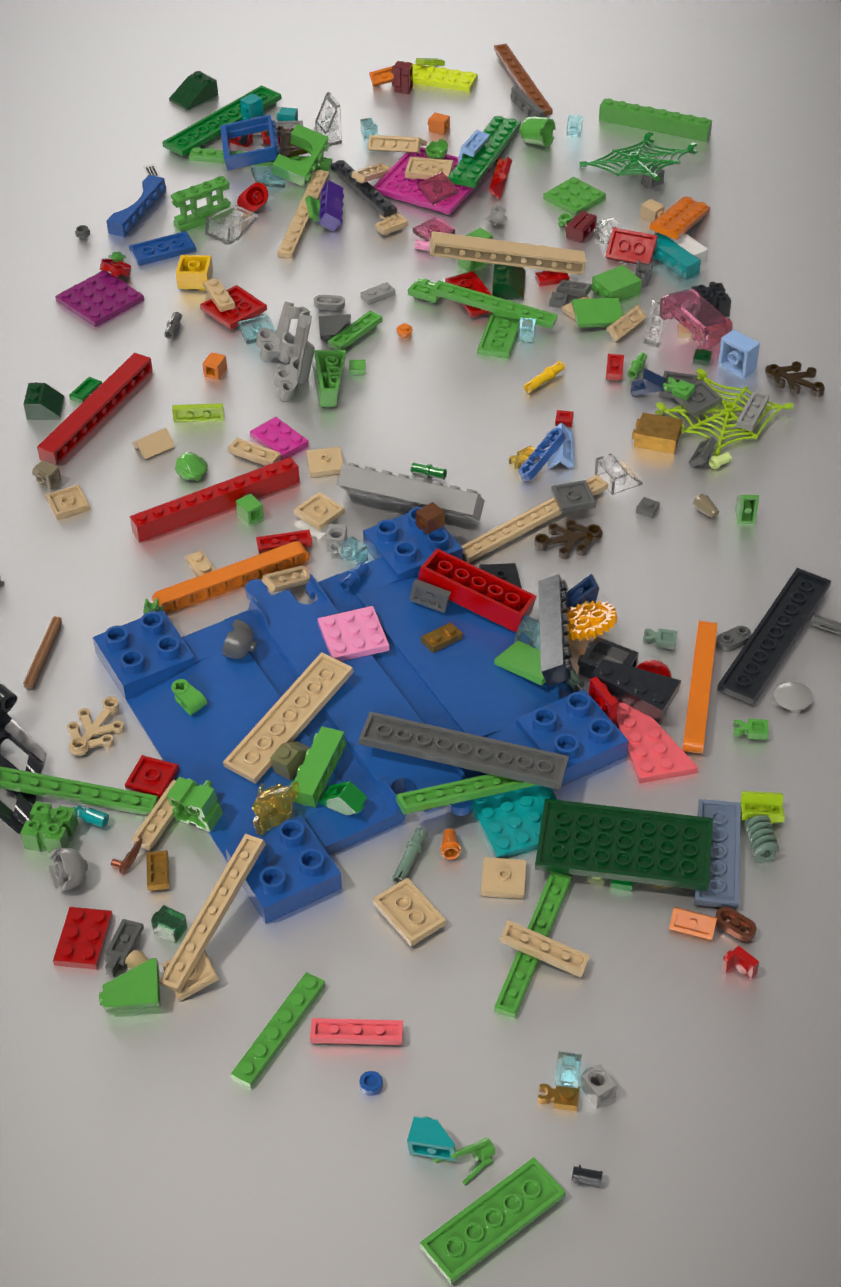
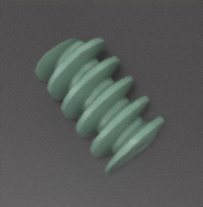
M766 815L751 817L744 822L754 858L758 862L773 860L776 855L775 853L780 848L775 832L772 830L771 820Z

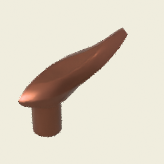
M140 838L123 861L113 859L111 867L119 869L120 874L129 869L139 853L143 839Z

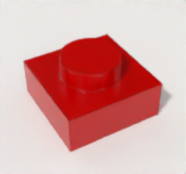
M557 410L555 426L563 423L566 427H572L574 411Z

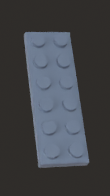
M698 800V816L713 818L708 891L695 889L694 905L738 909L741 803Z

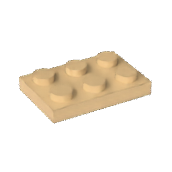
M410 157L405 171V178L447 181L453 168V160Z
M408 878L372 898L373 905L410 946L415 945L446 925V919Z

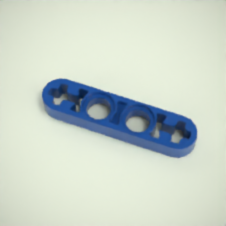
M561 428L552 429L520 467L518 473L523 481L532 480L563 443L565 435Z

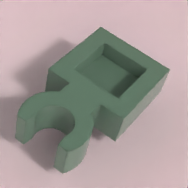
M659 628L658 632H654L652 629H645L643 643H656L658 648L675 650L678 631Z

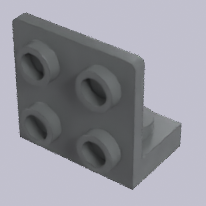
M415 579L409 600L445 613L450 603L451 592Z

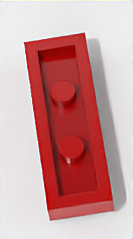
M310 529L256 537L259 554L295 541L301 542L304 548L313 547Z

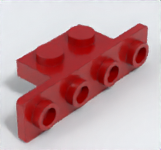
M509 157L505 160L502 158L498 159L489 186L491 195L498 200L501 198L512 164V160Z

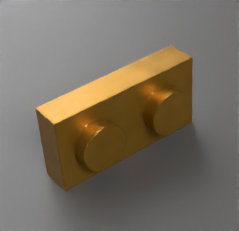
M450 622L421 636V643L434 653L462 639L463 633Z

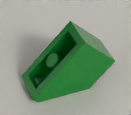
M351 781L328 786L318 802L344 815L358 814L363 809V803L367 796Z

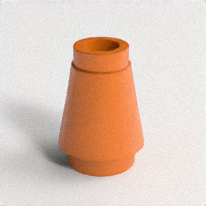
M453 829L444 830L440 848L443 857L449 860L457 858L461 852V846Z

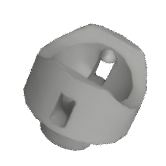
M498 203L493 204L491 213L485 220L493 226L497 223L502 226L507 220V217L504 215L506 209Z

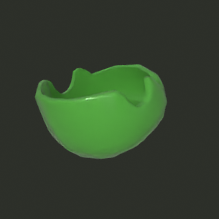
M439 139L437 142L432 140L425 150L428 158L444 159L448 152L447 142L443 139Z

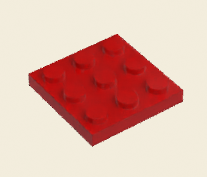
M238 285L226 290L235 303L234 309L220 312L212 299L200 304V310L230 330L267 310L265 303Z

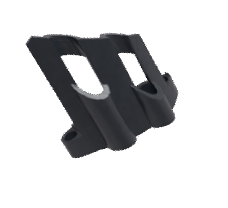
M0 684V747L5 739H9L29 756L25 771L41 774L44 769L47 753L7 714L15 705L17 695L5 685ZM0 753L1 767L19 770ZM5 789L17 800L14 812L0 800V819L17 834H20L26 820L29 821L30 812L36 802L37 795Z

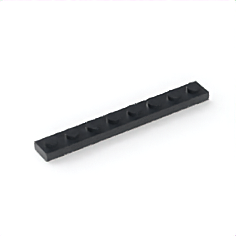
M338 160L331 164V169L383 217L397 213V207L368 181L359 183L355 178H352V172L355 170L344 160Z

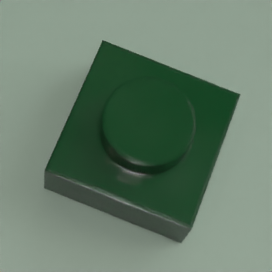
M696 349L692 364L709 366L712 351Z

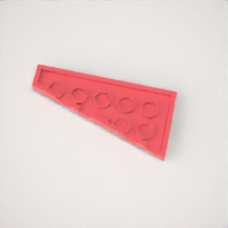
M617 699L616 725L629 740L627 754L639 783L698 773L696 764L652 717Z

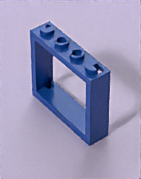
M270 114L220 126L223 156L227 171L276 160L277 153H280L276 124L271 119ZM269 130L270 147L231 155V138Z

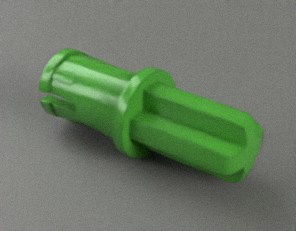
M644 352L638 354L636 359L632 361L631 368L627 372L630 378H636L638 373L644 368V363L647 359V355Z

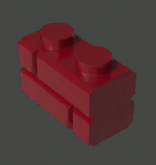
M397 61L391 70V73L394 74L392 79L394 92L410 94L413 89V64L411 62Z
M581 211L577 216L575 215L573 220L565 226L566 238L581 243L596 228V215L588 214L584 211Z

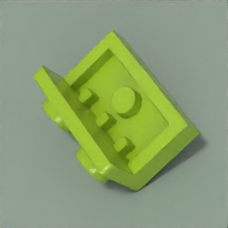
M742 791L740 801L741 819L746 821L751 817L766 815L770 818L771 824L784 822L783 793Z

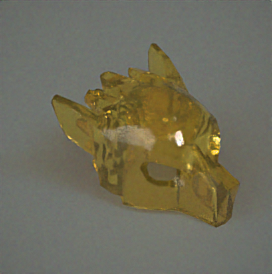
M298 782L293 783L290 787H282V784H277L265 789L263 783L260 785L257 797L252 804L253 812L256 815L252 823L257 834H264L270 828L282 824L293 815L292 803L298 797Z

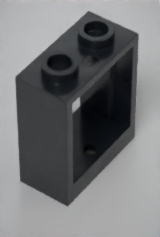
M597 637L592 643L588 644L585 654L581 655L577 662L579 674L591 679L592 673L598 665L591 662L596 653L636 668L639 652Z

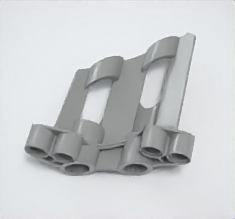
M284 302L276 333L268 328H260L256 340L257 347L261 349L260 358L263 361L270 362L274 358H278L283 363H289L277 369L274 379L275 386L279 388L278 397L285 402L293 399L298 384H304L308 381L315 347L308 341L312 316H310L311 311L305 307H294V303ZM291 319H298L295 336L289 333Z

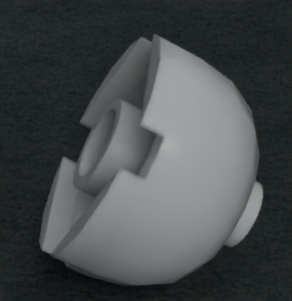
M71 848L52 850L49 860L53 859V865L49 866V873L54 887L58 888L60 886L61 889L59 891L62 892L80 885L88 870L87 861L83 859L77 850Z

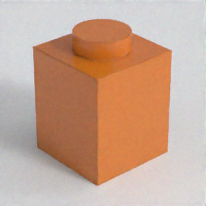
M434 112L428 118L429 132L445 135L450 129V116Z
M211 352L202 363L204 377L219 380L227 370L226 356Z

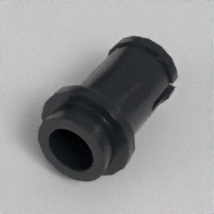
M581 1165L579 1167L574 1166L571 1181L576 1182L577 1185L580 1182L600 1187L603 1171L581 1168Z

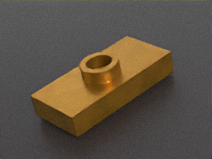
M168 850L146 852L148 891L169 889Z

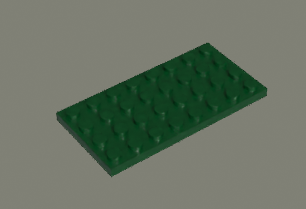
M545 798L535 870L708 891L713 818Z

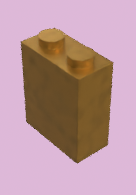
M642 412L641 418L636 421V429H633L632 433L634 447L675 454L682 431L683 420Z

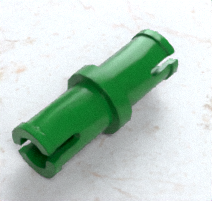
M413 462L411 465V473L425 475L426 478L435 477L445 480L447 476V469L433 467L432 464L423 465Z

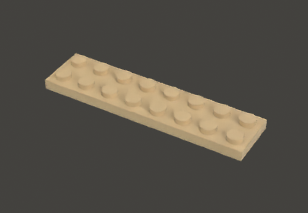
M321 652L223 761L224 767L256 784L272 766L270 757L282 743L293 742L354 673L353 667Z

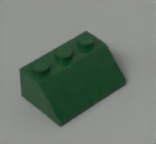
M494 264L492 295L505 300H524L526 270L523 267Z

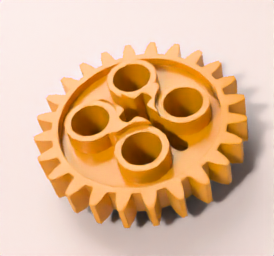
M592 601L589 604L584 602L583 605L577 604V607L571 606L570 612L567 613L570 619L568 626L571 631L569 638L572 641L577 638L579 641L583 638L589 640L590 637L597 638L598 634L604 635V631L609 632V628H614V624L617 623L618 619L615 607L612 604L608 605L607 602L601 603V601L597 603Z

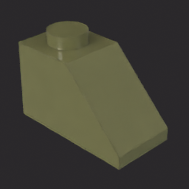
M298 741L282 743L270 757L274 772L292 780L297 774L298 767L303 764L307 750L311 747Z

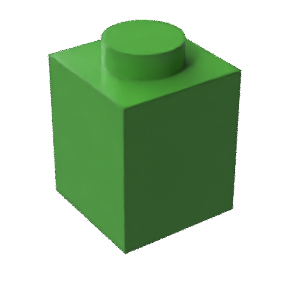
M251 493L236 500L237 514L248 525L264 518L263 505Z

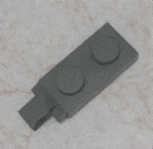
M122 919L105 952V962H107L105 965L106 975L115 977L119 967L125 965L127 956L133 951L144 930L142 923Z

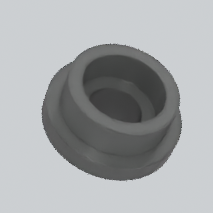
M80 225L76 228L75 235L80 239H85L90 235V230L87 226Z

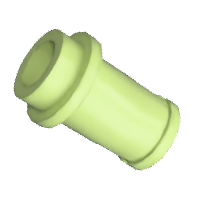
M729 452L719 456H712L709 459V466L712 469H719L720 466L730 463L732 457Z

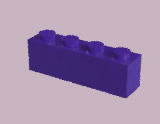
M328 180L321 189L318 224L334 232L343 222L344 188Z

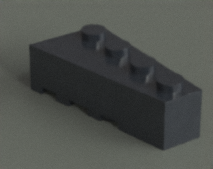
M606 659L600 660L591 677L597 676L616 699L658 721H661L676 697L681 684V680Z

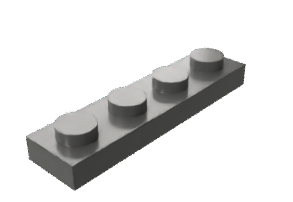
M517 86L511 88L510 98L512 102L529 117H544V111Z

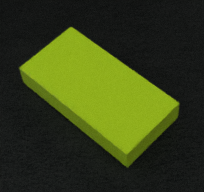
M416 58L415 63L420 65L445 66V61L438 58Z

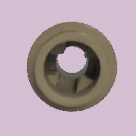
M700 494L693 501L695 509L712 519L717 517L720 512L708 495Z

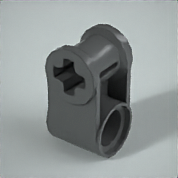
M637 261L635 275L642 280L641 287H646L649 283L653 271V262L649 264Z

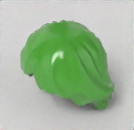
M185 452L180 455L175 464L176 473L181 478L197 482L201 480L208 467L207 462L202 457L192 452Z

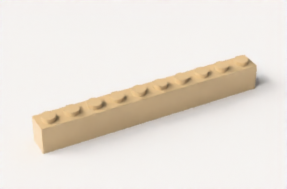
M434 231L431 233L429 242L430 256L578 275L583 274L586 265L584 251Z

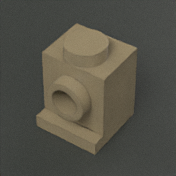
M42 460L32 470L36 481L47 485L50 490L61 481L59 467Z

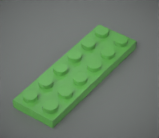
M533 1157L422 1240L420 1248L448 1282L452 1284L566 1197V1191Z

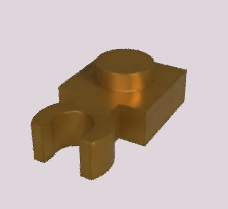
M556 1083V1089L548 1084H540L539 1092H545L547 1095H538V1103L548 1104L549 1102H554L555 1109L577 1111L580 1086Z

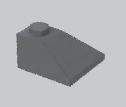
M351 314L319 316L320 338L330 340L341 332L351 322Z

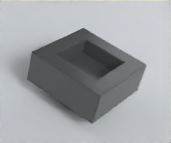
M552 292L549 306L562 308L567 303L568 294Z
M643 497L636 507V513L653 518L660 508V502Z

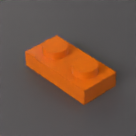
M392 66L369 72L373 87L392 82L394 74L391 73Z
M674 907L669 929L712 940L717 918Z

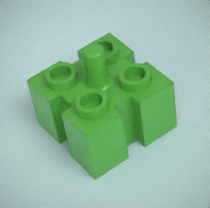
M179 777L166 795L170 806L174 807L172 812L175 819L189 825L190 823L196 824L197 828L211 832L223 814L216 792L212 788L213 783L206 780L203 785L200 784L198 786L192 779Z
M36 801L30 812L31 820H26L20 832L24 849L40 852L42 848H46L50 854L54 849L68 848L70 844L68 836L73 837L79 824L75 808L59 805L57 809H53L52 804Z

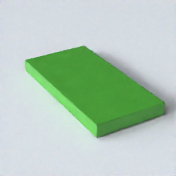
M492 312L478 346L477 354L509 359L523 321Z

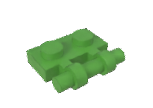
M418 278L417 282H414L408 289V295L434 303L440 299V297L432 295L436 283L431 282L430 279Z

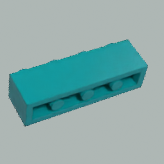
M660 233L654 234L658 236L653 254L655 259L685 280L700 273V259L667 236Z

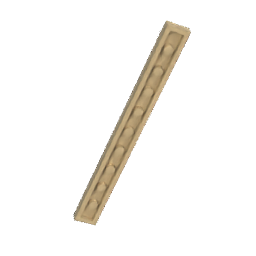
M316 170L278 249V257L293 259L310 221L305 198L309 195L318 200L320 199L321 189L330 177L329 171Z
M598 475L586 480L593 497L608 489V483ZM555 498L549 499L462 545L463 559L470 563L560 515L561 511Z

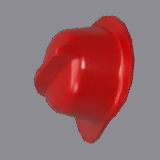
M259 182L248 187L237 199L238 209L242 213L247 214L255 212L264 206L269 196L267 187Z

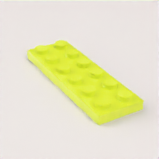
M413 64V83L470 92L478 79V74L471 71L464 72L457 69L451 70L444 67L438 68L430 65Z

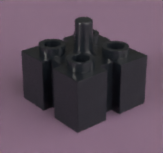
M710 282L709 287L705 285L691 287L690 304L693 310L696 309L695 314L699 321L711 319L712 316L717 318L730 317L731 299L728 293H725L726 290L722 283Z

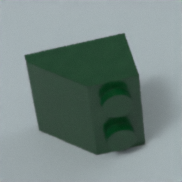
M28 383L23 403L26 419L59 420L65 400L64 395L46 383Z

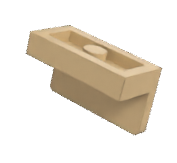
M167 428L132 443L134 449L139 448L144 459L175 446Z

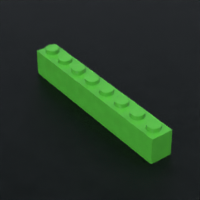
M604 98L599 108L600 121L707 142L711 136L712 120L705 117L700 118L693 115L680 114L679 112H670L665 109H655L650 106L645 107L639 104L615 101L610 98Z

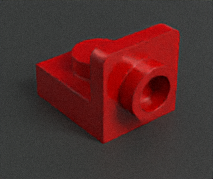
M739 945L733 951L729 950L722 959V970L725 973L735 966L741 974H745L752 979L758 972L759 961Z

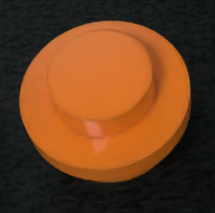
M406 323L399 325L396 329L401 338L410 337L413 331L412 326Z

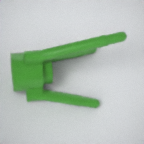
M488 1137L469 1146L457 1149L455 1153L451 1154V1158H456L471 1152L476 1161H482L463 1180L464 1185L473 1179L486 1165L492 1163L490 1157L495 1155L496 1152L493 1143ZM433 1159V1162L435 1163L442 1161V1159Z

